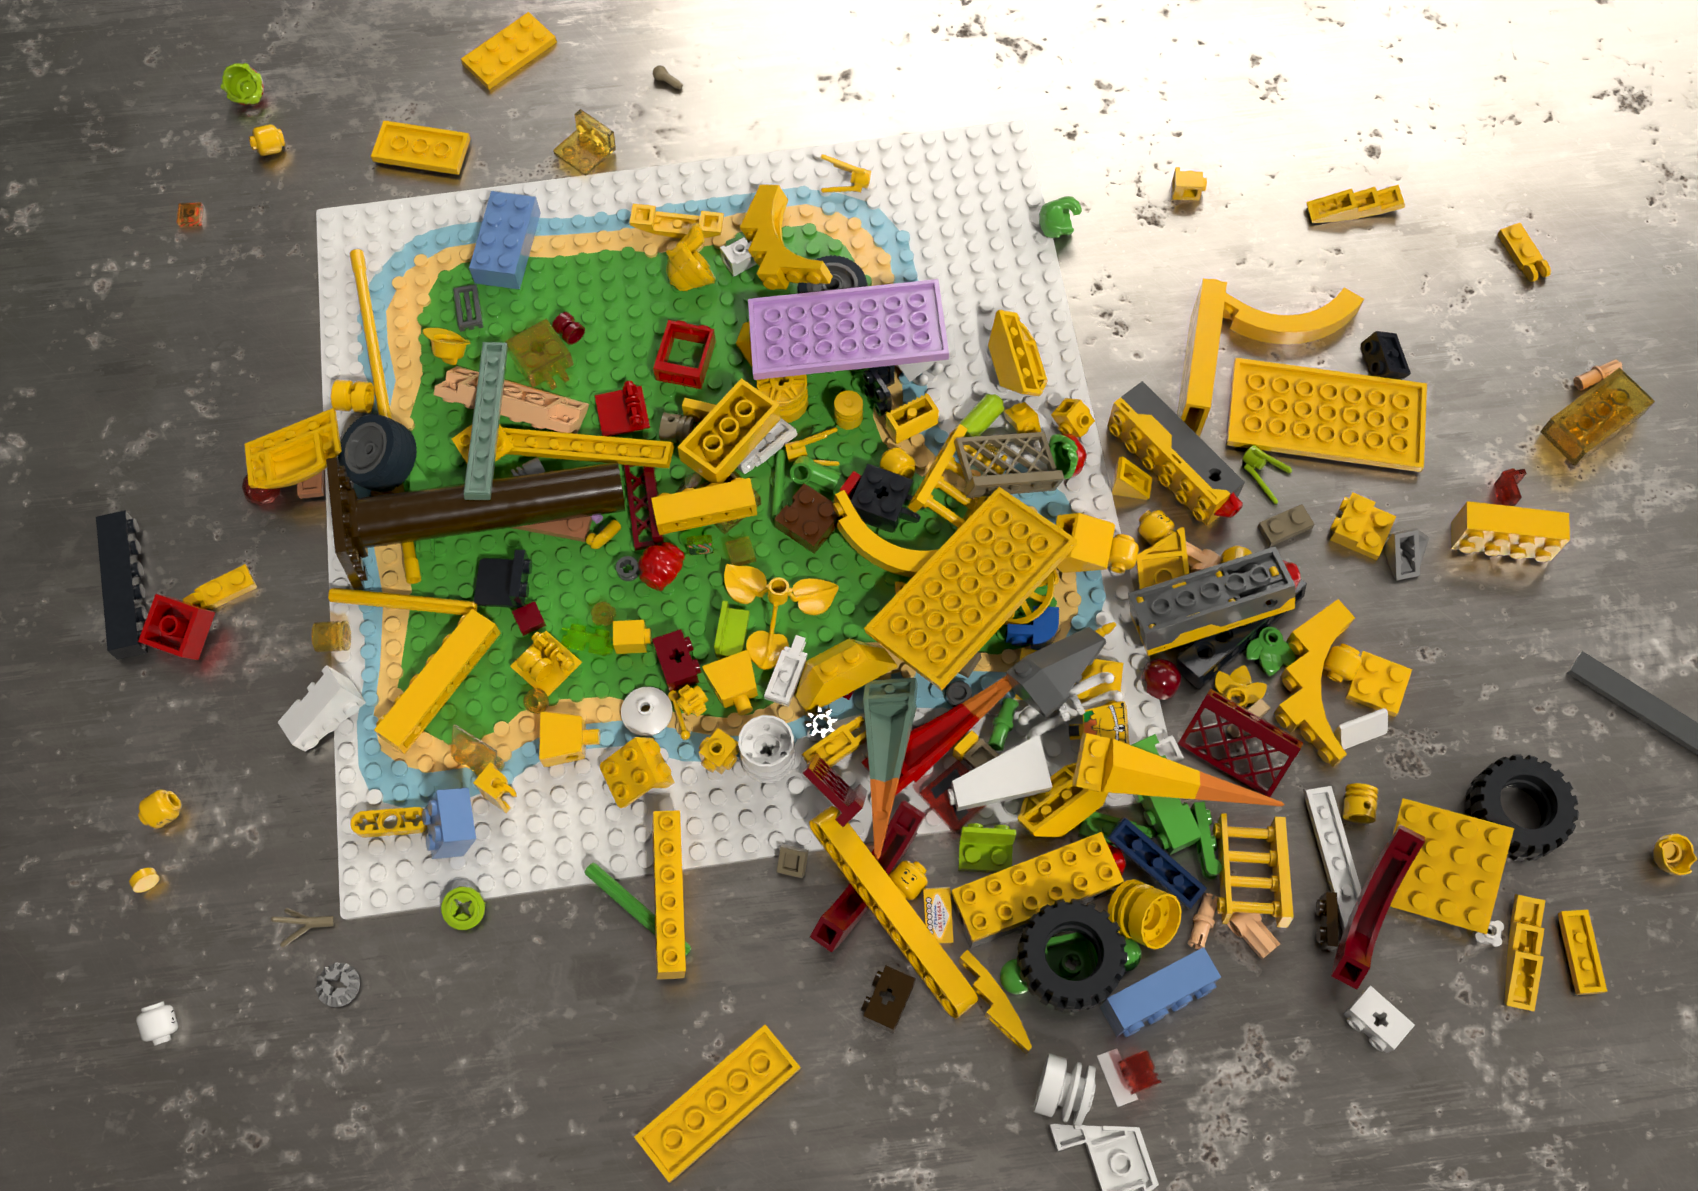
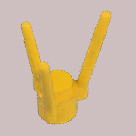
M824 154L821 155L822 159L833 163L834 167L852 173L850 183H854V186L822 188L821 192L855 191L861 193L862 188L868 189L871 178L870 170L850 165Z
M835 427L799 441L785 443L789 462L795 461L800 456H807L805 445L827 438L828 435L837 432L838 429ZM813 460L822 466L839 465L838 461Z

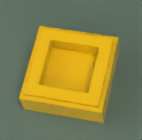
M971 730L954 747L953 757L959 762L962 761L963 756L978 742L979 736Z

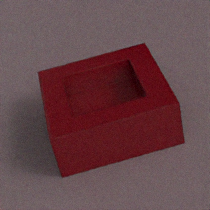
M535 601L512 611L523 636L546 626Z

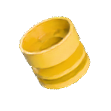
M806 374L757 380V389L780 405V417L787 423L799 419L806 412L808 407Z
M1131 879L1118 886L1113 893L1108 905V913L1110 914L1108 919L1112 923L1117 922L1121 928L1118 931L1119 934L1132 938L1146 947L1159 949L1167 945L1177 933L1182 911L1176 896L1136 879Z

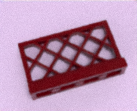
M1210 689L1179 740L1178 745L1261 794L1271 797L1301 750L1303 742ZM1205 708L1215 713L1217 723L1203 725L1201 714ZM1198 721L1199 727L1193 728ZM1234 724L1238 727L1240 736L1226 739L1223 726ZM1219 727L1222 740L1209 743L1205 730ZM1201 731L1204 741L1203 745L1194 746L1186 741L1190 733ZM1256 737L1262 741L1264 750L1250 753L1246 739ZM1242 740L1246 754L1232 757L1228 743ZM1224 744L1228 758L1219 760L1214 758L1210 747ZM1280 751L1288 756L1285 764L1273 766L1269 753ZM1265 754L1269 767L1255 770L1251 757ZM1247 758L1251 771L1245 773L1236 771L1233 761ZM1280 770V772L1276 776L1275 771ZM1271 772L1273 783L1269 789L1258 783L1257 774Z
M816 753L808 762L803 774L839 809L835 820L844 827L863 808L867 790L861 784L853 790Z

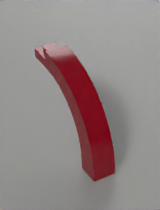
M905 800L900 803L888 824L881 855L877 860L888 876L904 857L926 817L925 813ZM851 883L833 905L820 917L810 935L811 939L830 952H833L842 943L869 908Z
M1399 824L1389 843L1387 842L1349 917L1335 956L1331 977L1358 990L1370 970L1373 950L1385 916L1407 871L1425 843L1424 836Z

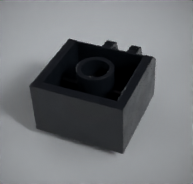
M867 464L851 499V503L861 520L865 524L892 533L896 531L900 519L917 523L921 518L919 514L906 509V506L909 505L913 498L911 494L913 492L914 480Z

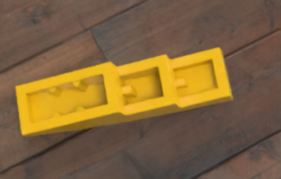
M1399 184L1378 191L1376 187H1371L1353 193L1351 188L1306 202L1312 223L1353 220L1405 208Z
M1518 894L1514 896L1507 950L1506 1006L1535 1011L1544 958L1540 956L1545 930L1541 925L1546 900Z
M966 950L960 957L959 963L977 979L972 988L990 1006L985 1017L1023 1053L1027 1054L1032 1045L1012 1004L988 970Z

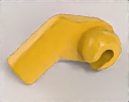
M612 520L598 535L590 533L586 538V543L592 549H600L621 530L620 523Z

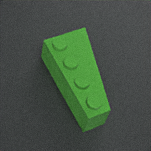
M1156 734L1131 745L1160 756L1155 747L1159 743ZM1133 794L1135 800L1138 803L1141 802L1145 809L1144 816L1150 826L1153 825L1158 835L1156 837L1160 847L1163 850L1166 849L1169 855L1197 843L1202 837L1186 802L1181 803L1180 798Z

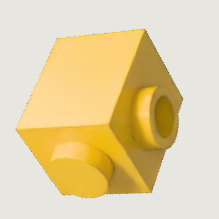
M644 620L613 621V647L616 654L647 653V644H651V629L646 628Z

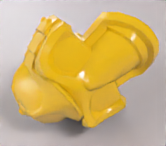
M698 223L693 224L690 231L676 244L674 249L666 251V255H668L666 273L670 281L669 283L679 291H688L693 288L714 284L716 280L714 274L709 269V263L697 251L705 242L702 228Z

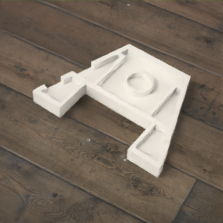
M1049 1125L1057 1151L1083 1143L1086 1144L1101 1191H1152L1159 1185L1139 1127Z

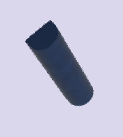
M1125 817L1121 818L1108 832L1106 838L1169 893L1176 896L1188 909H1191L1207 888Z

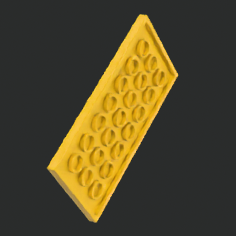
M1235 358L1226 445L1250 448L1255 445L1264 451L1422 472L1424 469L1427 383Z
M998 487L867 624L864 630L870 637L942 691L1077 545V539L1001 487Z

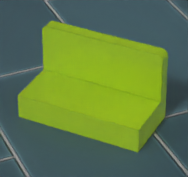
M728 601L722 602L714 645L716 658L722 659L744 650L750 617L748 610L729 608Z

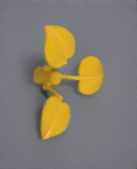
M727 564L724 572V583L727 593L734 601L741 604H750L756 596L761 598L768 592V600L773 604L769 633L766 631H756L749 636L746 643V650H749L751 660L758 668L763 670L774 668L781 651L786 646L789 647L788 640L784 635L774 634L778 606L784 604L789 596L793 602L798 601V607L803 613L820 615L829 609L839 589V586L832 582L811 578L796 582L792 588H789V583L780 577L772 579L767 584L764 573L750 566Z

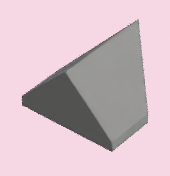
M1417 528L1392 533L1383 547L1395 580L1420 576V566L1429 537Z

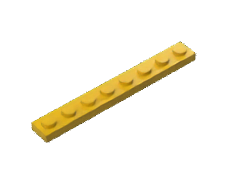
M503 428L515 447L507 453L509 455L601 463L618 462V464L669 468L674 449L673 443L667 441Z

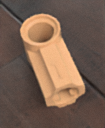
M1186 542L1188 565L1191 573L1221 564L1222 559L1216 552L1209 549L1201 550Z
M1233 912L1227 926L1236 936L1242 937L1261 960L1280 945L1279 941L1261 922L1260 914Z

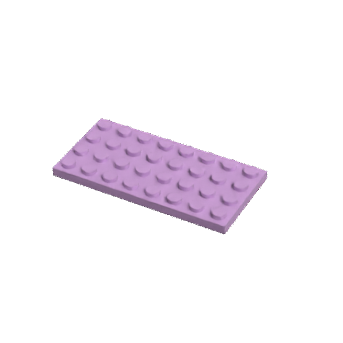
M938 279L748 299L754 380L949 360Z

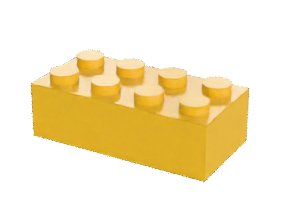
M741 378L678 446L680 461L710 483L722 484L781 419L780 405Z
M1467 501L1451 522V549L1460 550L1463 553L1481 552L1488 556L1506 555L1514 559L1532 558L1539 562L1551 561L1570 541L1569 513Z

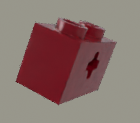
M680 629L652 639L669 691L680 690L687 684L692 686L699 683L697 674L702 672L697 658L692 660L689 653L694 650L689 636L684 637ZM680 657L681 662L676 663L675 658Z

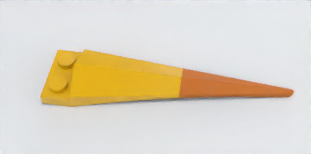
M1082 733L1072 784L1074 787L1097 792L1271 806L1285 805L1281 801L1121 741Z

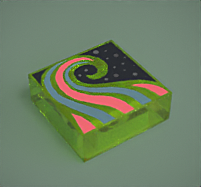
M712 535L687 537L689 556L714 553Z

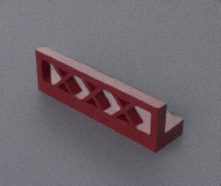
M624 465L635 551L644 550L652 545H662L664 536L659 535L651 499L658 496L655 467L643 466L644 472L637 478L630 471V467H635V465ZM639 485L645 488L647 492L642 500L633 495V492ZM642 507L649 511V517L644 522L636 517V513ZM644 529H647L652 533L653 541L639 542V535Z

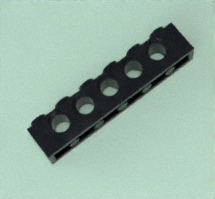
M1302 579L1295 590V604L1305 596L1307 583ZM1286 612L1246 624L1243 627H1236L1196 640L1189 648L1185 647L1179 652L1176 668L1182 676L1197 689H1200L1218 671L1223 669L1241 653L1250 641L1258 638L1259 632L1262 629L1270 627ZM1218 639H1224V640H1226L1227 642H1219V641H1217V640H1218ZM1199 655H1207L1209 657L1201 658Z

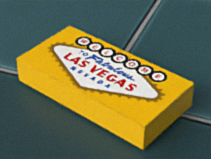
M950 887L923 888L926 927L938 943H953Z

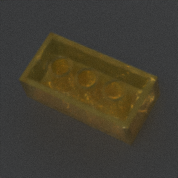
M1619 367L1551 417L1540 432L1576 466L1642 417L1655 401Z

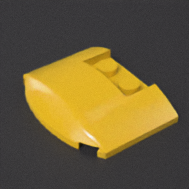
M331 408L245 443L248 485L251 488L262 489L288 487L304 482L326 469V459L335 458L342 452L336 410Z

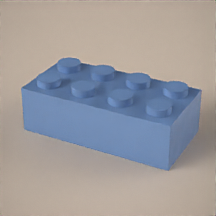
M491 191L469 266L475 284L520 289L541 214L535 196Z
M1203 947L1108 997L1100 1006V1009L1115 1036L1118 1037L1124 1034L1127 1038L1140 1031V1028L1144 1027V1022L1148 1021L1149 1025L1164 1018L1169 1013L1168 1009L1171 1008L1173 1012H1176L1187 1006L1193 1000V996L1198 1000L1208 995L1217 987L1215 983L1221 976Z

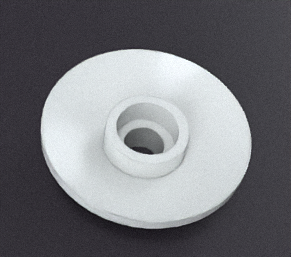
M641 687L632 691L625 698L621 707V718L625 727L633 734L645 737L662 732L670 723L673 713L669 697L663 691L654 687ZM649 705V711H641L642 706Z

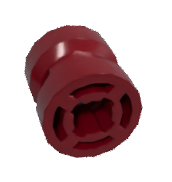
M569 312L561 313L552 323V329L557 334H561L563 340L569 345L577 343L585 333V328L579 322H575L574 317Z

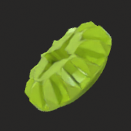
M459 886L448 892L442 901L441 912L444 920L449 926L458 930H467L475 927L485 914V902L481 897V893L472 887ZM471 900L472 903L468 907L470 913L462 912L456 916L455 913L460 907L458 901L464 904Z

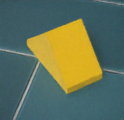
M1119 457L1114 472L1112 495L1143 500L1150 499L1152 477L1125 457Z

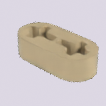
M1261 698L1248 711L1262 718L1271 707ZM1231 724L1226 729L1233 738L1240 736L1239 729L1234 724Z

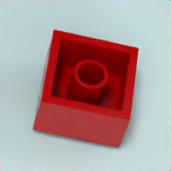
M155 594L138 642L179 657L199 660L216 612L173 597Z

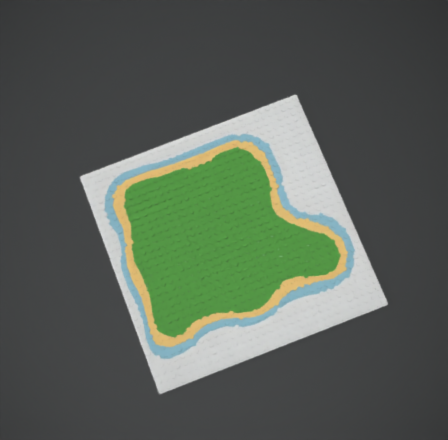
M1025 120L323 208L316 212L323 412L333 408L331 390L335 380H350L353 384L356 381L371 382L373 384L355 275L352 271L350 252L360 249L364 252L366 262V275L392 420L399 422L412 432L417 444L415 464L423 472L431 488L465 483L467 463L453 443L452 438L472 425L474 409L467 408L464 404L458 402H446L442 400V397L435 396V386L444 382L447 371L456 366L479 372L483 342L507 343L508 353L504 380L589 404L578 434L602 436L595 395L623 390L622 388L626 381H633L637 387L642 386L650 428L609 437L660 441L659 428L663 413L679 414L683 418L682 404L684 398L717 405L741 378L757 389V380H754L753 367L736 346L743 323L749 322L748 299L798 294V283L792 282L789 283L786 290L767 289L757 275L760 268L758 264L733 277L722 261L721 246L727 247L743 237L746 239L739 227L759 185H779L788 198L783 214L782 238L785 247L791 252L811 260L830 255L848 258L862 269L868 286L938 279L945 329L954 324V350L949 353V360H939L937 362L943 366L940 375H932L928 371L922 373L929 377L926 386H918L912 381L909 382L904 373L895 365V384L887 387L892 396V410L895 411V408L908 404V401L912 402V399L916 400L917 397L920 398L925 393L930 395L939 410L937 425L898 444L894 443L887 432L886 420L883 416L877 414L872 398L868 399L864 393L863 385H865V380L862 374L864 368L806 374L808 407L799 419L788 423L796 429L798 434L788 443L799 441L836 427L838 429L837 432L805 446L807 456L813 460L838 461V466L825 467L841 473L833 494L805 483L806 485L835 503V494L840 492V488L853 471L862 476L867 464L880 468L883 453L892 448L899 447L904 449L916 462L915 474L912 478L914 480L913 492L911 494L914 496L949 434L986 394L998 395L1003 400L1004 410L1011 408L1015 404L1026 402L1038 414L1041 432H1045L1048 443L1052 435L1062 434L1051 414L1065 398L1081 399L1090 409V414L1094 418L1053 238L1046 237L1039 225V212L1045 201ZM824 154L850 165L870 170L871 178L868 189L862 188L861 193L855 191L821 192L822 188L854 186V183H850L852 173L834 167L833 163L822 159L821 155ZM491 191L535 196L541 214L520 289L477 284L484 328L475 326L473 330L465 328V331L460 332L453 288L475 284L469 266ZM633 203L656 206V211L697 216L701 215V211L724 213L721 235L704 238L705 242L697 249L709 263V269L716 278L715 283L688 291H679L675 286L671 285L666 273L668 262L666 251L674 249L682 238L656 235L630 226L629 222ZM469 291L473 320H477L473 291ZM463 292L460 293L463 319L466 322L468 319ZM998 310L1017 313L1021 318L1019 321L1027 327L1036 341L1048 380L1040 396L1020 394L999 384L988 347L995 314ZM563 312H569L574 317L575 322H579L585 328L583 337L573 345L567 344L563 340L562 335L557 334L552 329L554 319ZM668 320H680L697 326L706 325L715 331L716 343L702 390L655 379L653 367ZM442 328L450 330L465 340L470 341L471 344L466 345L463 358L458 359L456 365H450L433 355L431 340L423 334V329ZM675 339L667 363L698 369L706 344ZM843 391H854L863 400L862 423L852 430L843 429L835 422L834 400ZM376 396L370 413L354 412L353 409L349 412L336 411L340 443L344 433L353 422L367 414H378ZM1003 411L981 436L1017 433L1016 429L1005 419ZM500 415L499 424L502 428L554 432L547 428H535L526 422H514L509 417ZM1094 422L1085 435L1081 438L1077 437L1084 446L1087 455L1085 465L1077 476L1063 480L1055 491L1011 495L1054 524H1056L1057 515L1082 513L1115 524L1113 535L1115 537V535L1121 534L1096 422ZM1039 440L1029 441L1028 444L1039 452L1041 451ZM679 442L673 443L674 449L670 467H655L658 495L662 493H676L683 481L687 483V485L684 484V489L705 487L709 481L680 461L678 452L680 444ZM1014 442L1006 444L1016 453H1019L1021 447ZM991 443L984 446L995 455L1000 450ZM1023 450L1021 456L1031 463L1036 458L1026 450ZM787 451L782 509L786 505L790 507L793 504L792 497L803 485L791 479L790 469L795 461L789 462ZM955 451L953 457L960 464L957 451ZM1002 451L998 457L1006 455L1008 458L1005 462L1011 465L1014 459ZM776 453L746 474L742 473L738 467L732 472L737 478H750L756 499L757 515L736 519L731 523V526L725 529L720 525L721 523L663 534L664 542L677 546L685 555L682 569L663 591H657L648 587L640 580V572L635 580L623 581L619 578L616 570V564L620 558L630 556L637 560L638 563L640 556L646 550L635 551L625 466L623 464L618 465L625 511L602 514L603 519L600 523L596 524L592 520L588 535L590 533L598 535L612 520L620 523L621 530L600 549H592L586 542L514 528H505L435 539V561L425 562L422 554L417 552L416 541H414L422 580L416 584H408L403 566L404 558L401 543L367 548L368 556L362 558L363 566L367 568L368 581H364L365 590L362 591L473 602L480 560L483 558L514 559L515 550H525L528 558L532 560V573L528 576L529 596L525 599V605L535 601L546 626L523 636L512 611L518 608L477 606V612L495 623L501 634L409 750L403 754L381 739L374 731L377 721L381 716L389 712L393 707L396 697L406 691L411 679L423 670L427 659L432 654H436L442 646L444 638L448 634L453 633L463 615L329 601L332 669L350 679L366 701L356 714L349 716L334 730L340 916L344 920L438 907L442 905L446 894L459 886L472 887L481 893L483 900L594 884L585 875L586 868L593 862L614 880L654 875L653 811L680 810L682 870L777 857L783 844L809 850L808 852L824 850L825 848L813 834L809 821L829 806L835 805L803 774L807 766L806 761L802 757L803 752L823 738H821L818 732L811 736L809 732L812 727L804 725V722L809 721V716L796 699L799 682L789 707L764 699V694L775 667L763 670L758 668L751 660L758 696L749 699L753 710L746 715L740 716L735 705L728 708L722 706L705 678L702 666L722 659L716 658L714 645L723 601H728L729 608L748 610L750 612L743 651L746 650L747 639L751 634L756 631H766L769 633L773 604L768 600V592L761 598L756 596L750 604H741L734 601L727 593L725 587V567L727 564L754 567L764 573L767 584L772 579L780 577L789 583V588H792L796 582L808 578L829 581L839 586L831 606L820 615L803 613L798 607V601L793 602L789 596L784 604L778 606L774 634L784 635L788 640L790 648L796 635L806 638V645L803 650L804 653H807L806 661L849 638L885 648L870 637L864 628L895 596V582L907 584L912 577L894 574L872 564L851 547L837 527L815 554L775 528V522L771 518ZM506 454L495 462L493 479L513 477L512 469L517 470L516 467L518 466L522 468V464L537 457ZM538 457L545 472L608 464ZM1038 459L1035 466L1042 471H1047V465ZM1017 461L1013 465L1021 473L1028 471V468ZM973 464L970 466L971 472L976 476L984 474L983 471ZM643 466L630 467L631 474L639 478L643 474L644 468ZM804 466L797 467L799 472L808 473ZM326 468L329 590L332 588L354 590L335 553ZM945 469L942 473L945 477L944 480L965 494L966 481L950 469ZM405 480L403 482L405 492L410 491V487H407ZM351 482V486L355 489L358 498L392 494V491H371ZM640 485L633 492V495L640 500L647 494L646 489ZM934 488L931 493L934 496L933 499L963 519L968 508L941 489ZM989 496L985 497L983 503L988 499ZM642 507L636 513V517L644 522L649 517V511ZM928 507L916 512L921 517L919 522L913 523L900 519L896 531L892 533L866 524L869 529L883 540L901 548L918 551L940 549L957 529L955 525ZM644 529L639 535V542L653 541L652 533L647 529ZM701 544L706 547L703 544H707L712 548V552L709 548V554H706V550H704L705 554L690 555L688 549L690 547L688 546L693 547L692 549H699L693 545L699 547L698 545ZM626 565L627 568L623 567L624 573H630L629 570L633 571L631 565ZM1107 566V570L1062 573L1056 567L1059 582L1054 585L1053 598L1048 606L1059 607V626L1053 643L1087 627L1095 631L1098 628H1102L1105 624L1115 622L1116 627L1111 633L1103 637L1106 639V644L1096 659L1124 663L1121 682L1123 699L1121 701H1124L1127 705L1129 744L1132 745L1156 734L1158 740L1168 737L1160 700L1147 693V682L1142 680L1144 667L1150 662V657L1145 651L1130 616L1128 593L1134 592L1130 570H1125L1124 573H1116ZM1048 584L1037 587L1034 592L1046 596ZM1030 597L1026 599L1031 611L1033 606H1040L1042 604ZM1021 606L1015 611L1013 619L1026 616ZM644 620L646 628L651 629V644H647V653L616 654L613 647V621ZM1002 625L978 651L982 658L969 678L958 673L942 691L885 648L897 664V668L875 680L917 679V708L912 731L954 708L946 700V691L951 683L956 681L967 683L972 690L973 697L1006 676V671L1020 661L1021 649H1031V644L1015 646L1012 643H1006L1007 625ZM681 629L684 637H690L694 650L689 653L692 660L697 658L702 672L697 674L699 683L690 687L694 688L698 685L703 690L709 700L705 703L707 710L698 717L692 713L687 716L681 710L686 730L690 732V737L687 740H683L680 737L681 728L672 701V718L662 732L646 737L633 734L625 727L621 718L623 701L632 691L641 687H654L660 689L668 696L670 691L652 639ZM545 631L550 633L582 661L547 698H544L510 667L533 644L532 636L536 632L544 633ZM680 657L675 658L676 663L681 662ZM865 685L856 689L850 700L841 697L821 708L823 712L827 708L832 710L829 717L837 719L836 722L832 723L834 731L843 724L847 725L859 716H862L865 720L863 704ZM1011 689L916 783L912 781L895 796L889 823L900 803L904 800L926 814L916 836L960 830L963 826L967 827V824L970 823L987 826L1018 821L1017 818L1020 814L1024 797L967 809L969 813L959 821L953 805L950 804L948 791L946 790L935 799L931 789L955 769H957L960 776L973 770L966 761L962 760L959 762L953 757L954 747L971 730L979 736L978 741L982 738L988 743L994 728L992 725L995 717H998L1003 699H1014L1019 703V706L1012 721L1014 724L1013 729L1007 735L1003 751H996L999 755L1027 741L1028 732L1036 725L1061 714L1059 709L1055 710L1047 718L1038 713L1031 717L1027 724H1020L1018 721L1019 714L1030 705L1024 700L1015 699V693ZM642 706L641 711H649L650 706ZM540 712L583 717L586 729H600V745H586V757L582 760L543 767L539 760ZM762 715H769L784 720L791 728L794 736L795 764L786 777L773 783H761L750 778L743 769L740 752L736 755L737 761L730 770L726 769L722 775L716 770L712 773L701 765L699 746L706 737L710 738L717 728L736 741H739V734L747 722ZM1083 715L1040 735L1050 777L1065 765L1077 762L1081 739L1070 740L1068 727L1069 724H1082ZM817 718L815 721L821 726L825 724V721ZM865 722L861 727L851 732L854 738L866 730ZM830 731L826 732V733H825V737L828 736V735H829L830 733H832V732H830ZM635 737L654 738L660 746V753L665 763L671 769V775L675 783L668 788H652L626 808H619L600 770V764ZM867 741L831 767L853 790L859 784L867 790L863 808L848 822L864 844L874 842L870 773L861 763L868 757ZM490 762L507 778L508 785L517 793V797L511 796L510 793H504L501 797L511 808L507 814L485 799L473 783ZM469 788L476 840L464 856L432 859L431 851H428L426 848L428 829L419 834L363 838L351 829L350 822L352 817L360 811L421 807L425 809L436 790ZM1108 793L1103 806L1099 809L1136 804L1138 802L1133 794ZM419 814L416 815L414 820H407L404 817L405 815H403L404 822H413L415 826H418L419 821H423ZM387 817L384 821V827L386 829L394 828L398 822L397 817ZM363 819L362 824H358L362 830H365L366 825L374 824L377 830L379 829L377 823H369L366 819Z

